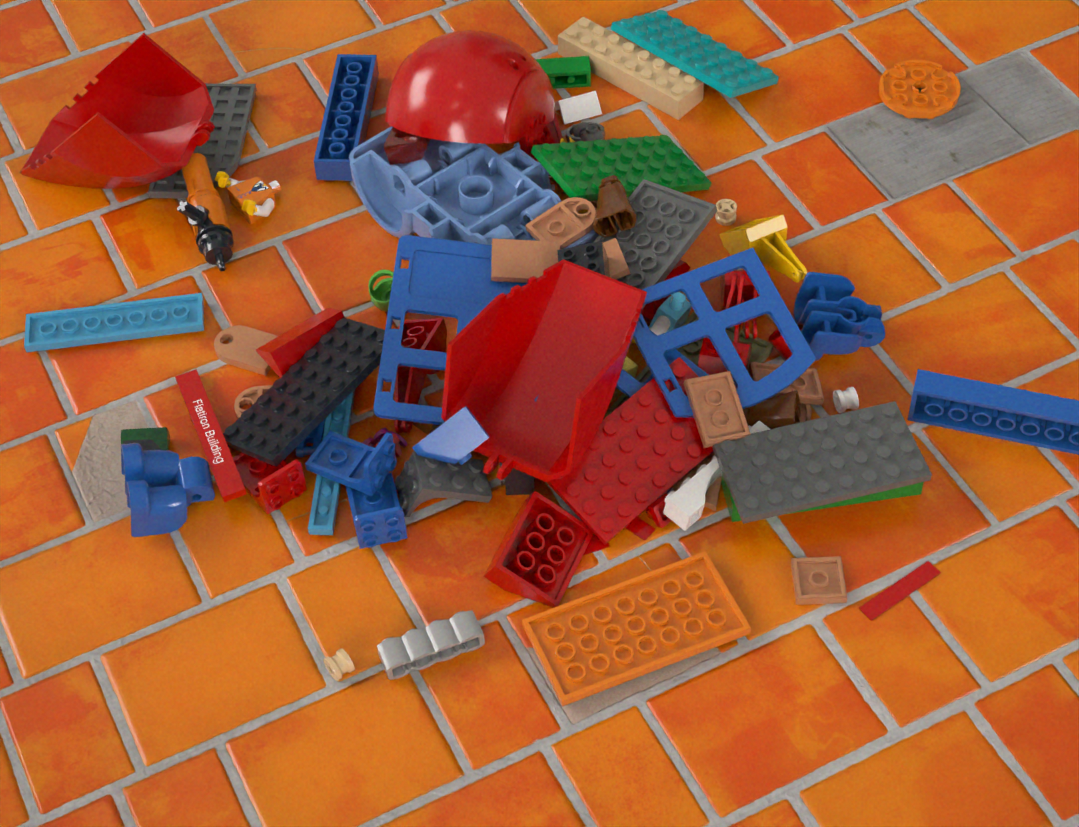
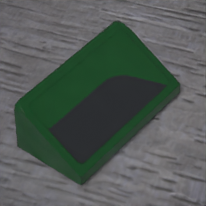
M167 427L121 430V444L139 443L143 451L169 450L170 435Z

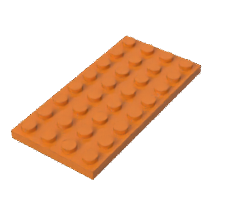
M706 551L522 619V626L562 707L751 634L750 625Z

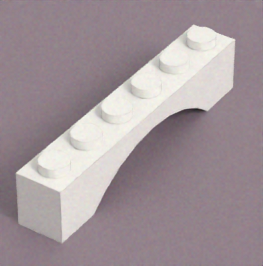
M758 421L752 427L748 426L750 434L770 430L761 421ZM715 455L709 464H703L697 470L696 475L692 478H686L676 492L674 490L671 491L664 500L666 504L663 513L684 531L701 518L705 505V494L714 481L722 476V471Z

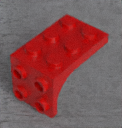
M242 452L233 457L246 491L267 515L280 509L284 504L307 491L302 464L297 459L289 464L283 460L275 467Z

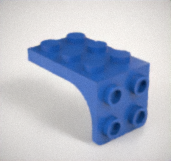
M329 431L305 463L306 470L373 496L376 490L383 486L385 477L390 471L395 469L397 464L393 435L386 432L374 448Z
M388 473L383 486L377 489L373 496L346 486L360 549L371 548L389 542H398L408 538L404 512L399 504L392 473Z

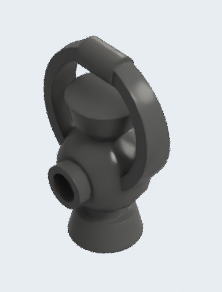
M582 122L569 127L566 130L565 136L567 142H570L569 137L575 142L605 140V130L601 124Z

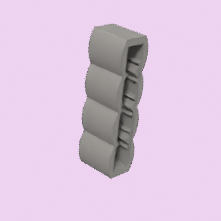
M473 610L460 611L450 619L435 620L426 628H414L407 631L401 637L386 638L377 645V650L388 679L393 680L406 676L412 671L430 667L436 662L452 659L460 653L476 650L485 644V639Z

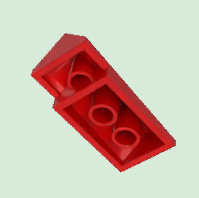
M326 308L256 349V352L281 378L293 364H296L304 356L307 350L311 349L323 335L327 334L335 326L337 321L343 317L345 318L341 310Z

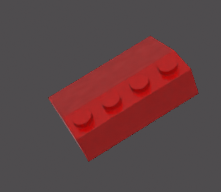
M534 491L520 506L484 577L505 591L553 608L557 607L594 533L585 523Z

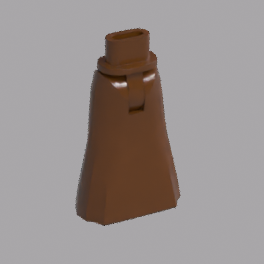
M615 175L602 179L599 185L593 228L598 235L604 238L615 235L618 232L616 222L621 231L635 227L636 213L622 183Z
M798 391L774 396L743 409L748 426L752 427L758 421H761L768 428L774 429L800 423L801 403Z

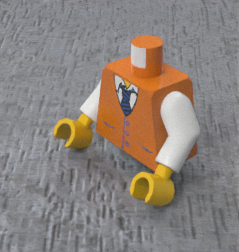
M218 171L215 177L219 187H227L230 203L250 224H253L261 217H268L276 207L274 195L281 192V187L276 180L267 185L259 177L238 181L229 178V175L223 171Z

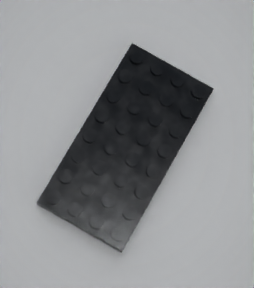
M344 317L337 321L335 326L327 334L323 335L311 349L307 350L304 356L296 364H293L280 379L276 380L266 393L259 396L257 401L248 410H245L238 420L225 429L223 435L228 447L277 467L380 365L385 330Z

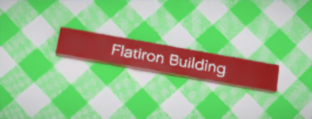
M197 369L175 376L224 503L247 495Z

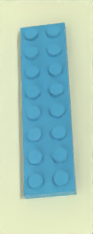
M202 293L26 314L24 348L26 352L204 331Z

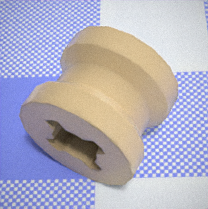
M731 199L719 200L716 203L718 210L715 214L716 222L724 226L733 224L737 216L736 202Z
M342 648L337 650L336 655L333 657L328 656L323 660L328 672L336 681L342 679L343 674L346 672L351 673L355 670L351 658Z

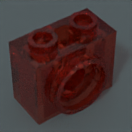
M392 127L384 145L390 165L421 160L425 151H427L431 139L412 135Z

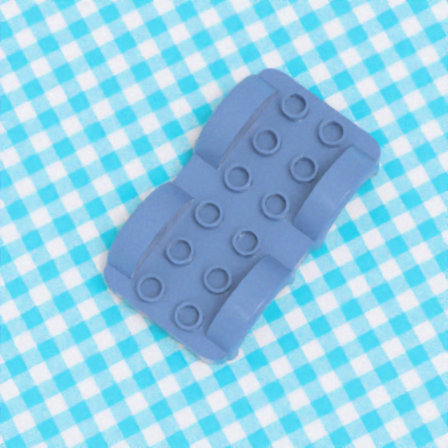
M391 126L355 147L349 155L352 179L361 201L373 219L386 232L397 238L417 233L420 237L492 245V238L536 241L526 231L525 225L561 202L559 196L552 190L547 170L540 162L535 161L522 151L519 142L514 144V148L500 156L486 144L429 139L400 131ZM593 228L588 234L566 248L593 243L599 235Z

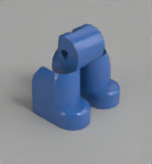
M808 272L795 298L794 320L796 324L804 325L801 333L815 355V361L820 360L823 354H851L856 352L859 347L875 346L885 338V328L881 321V306L868 305L860 298L851 296L855 286L848 278L841 275Z
M139 443L121 444V472L125 475V494L127 495V506L131 508V535L133 537L159 535L176 531L186 522L187 507L192 502L214 500L215 492L208 461L204 458L188 457L179 459L178 453L170 450L143 451Z

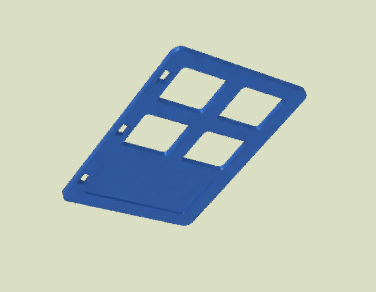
M404 235L399 239L374 401V413L377 417L436 425L444 423V420L441 418V407L399 403L393 400L399 366L443 371L446 369V352L404 348L401 346L405 315L410 312L456 318L458 320V334L496 296L501 293L507 295L511 288L516 285L521 287L526 285L527 283L491 281L492 245ZM402 259L409 260L408 269L400 268ZM393 319L401 320L400 329H391ZM384 381L392 382L390 392H382Z

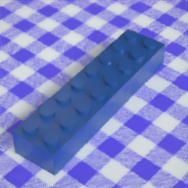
M337 55L313 161L317 180L353 181L349 155L355 147L366 140L379 76L377 55Z
M918 369L907 420L1079 455L1078 400Z

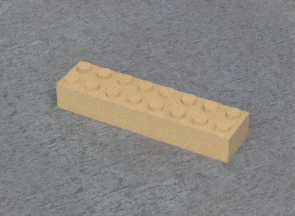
M582 17L558 35L559 55L563 57L589 56L592 73L677 120L703 100L704 82L585 17Z

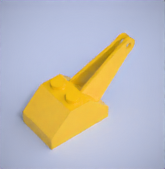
M784 215L755 219L719 234L724 248L731 256L754 248L761 262L784 274L796 283L800 282L801 279L804 280L808 273L805 266L786 243L788 227Z

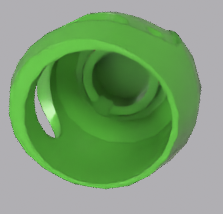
M379 270L374 273L368 285L372 303L384 312H388L393 278L381 280L377 283L374 290L373 285L381 276L393 277L394 272L389 270Z

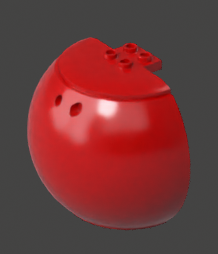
M464 30L451 32L424 43L413 53L409 54L401 63L390 88L385 122H388L390 126L400 131L441 141L497 144L512 143L519 140L520 149L528 155L531 153L533 145L544 144L545 133H543V126L554 120L553 88L548 75L537 60L517 43L486 31Z

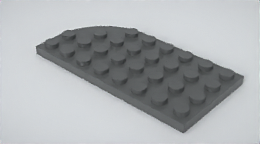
M205 83L215 110L209 121L213 122L215 129L211 132L210 139L202 146H196L193 153H200L206 157L214 188L219 186L215 180L218 171L227 173L230 178L239 166L257 91L256 84ZM182 169L168 177L150 183L148 190L149 198H188L189 194Z

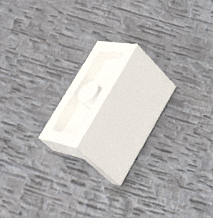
M596 91L559 100L554 103L556 111L560 110L564 125L602 114Z

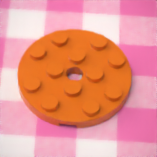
M906 60L896 63L890 70L886 69L880 77L878 91L883 103L894 112L910 119H934L946 114L956 106L961 86L956 75L952 71L948 73L938 63L927 60Z

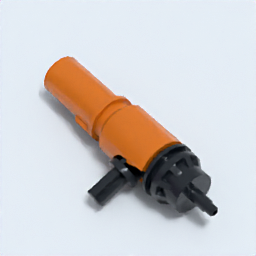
M193 153L187 166L182 168L189 194L188 202L182 200L177 210L187 216L189 223L192 224L198 250L205 256V260L209 264L217 265L220 271H225V263L233 256L232 247L234 240L223 201L219 197L218 191L214 188L207 159L200 153Z

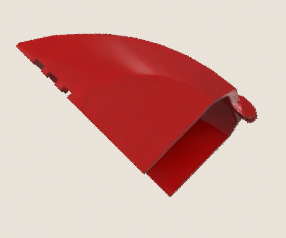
M143 33L95 75L98 80L94 84L89 81L84 88L87 91L82 96L77 93L73 97L75 103L71 107L65 105L51 119L20 173L24 176L50 183L92 189L136 187L168 177L187 166L196 146L205 144L210 139L211 132L215 129L213 122L209 121L215 110L206 84Z
M563 259L545 269L542 276L528 278L526 285L512 287L510 294L501 293L496 296L448 343L441 418L446 422L467 406L490 436V438L473 450L489 457L483 469L484 473L490 474L500 462L503 464L498 469L496 475L500 480L505 479L513 468L544 482L572 472L589 447L606 414L647 296L646 291Z

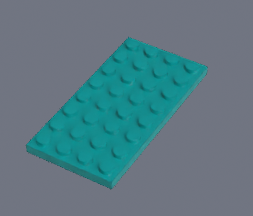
M657 10V12L645 13L644 15L612 22V31L730 98L768 87L778 82L779 76L774 74L771 69L763 68L755 60L747 59L740 52L727 48L726 44L712 40L711 36L698 32L695 27L683 24L682 20L669 16L666 11Z

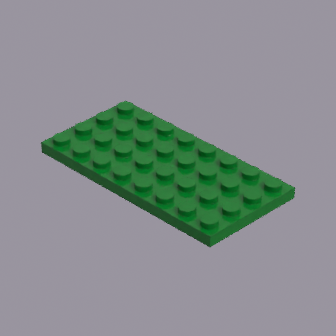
M667 135L561 142L555 144L545 143L533 145L531 150L534 157L570 198L578 197L588 201H598L601 180L612 175L618 177L628 198L643 179L678 192L709 190L711 186V181L694 165V162Z

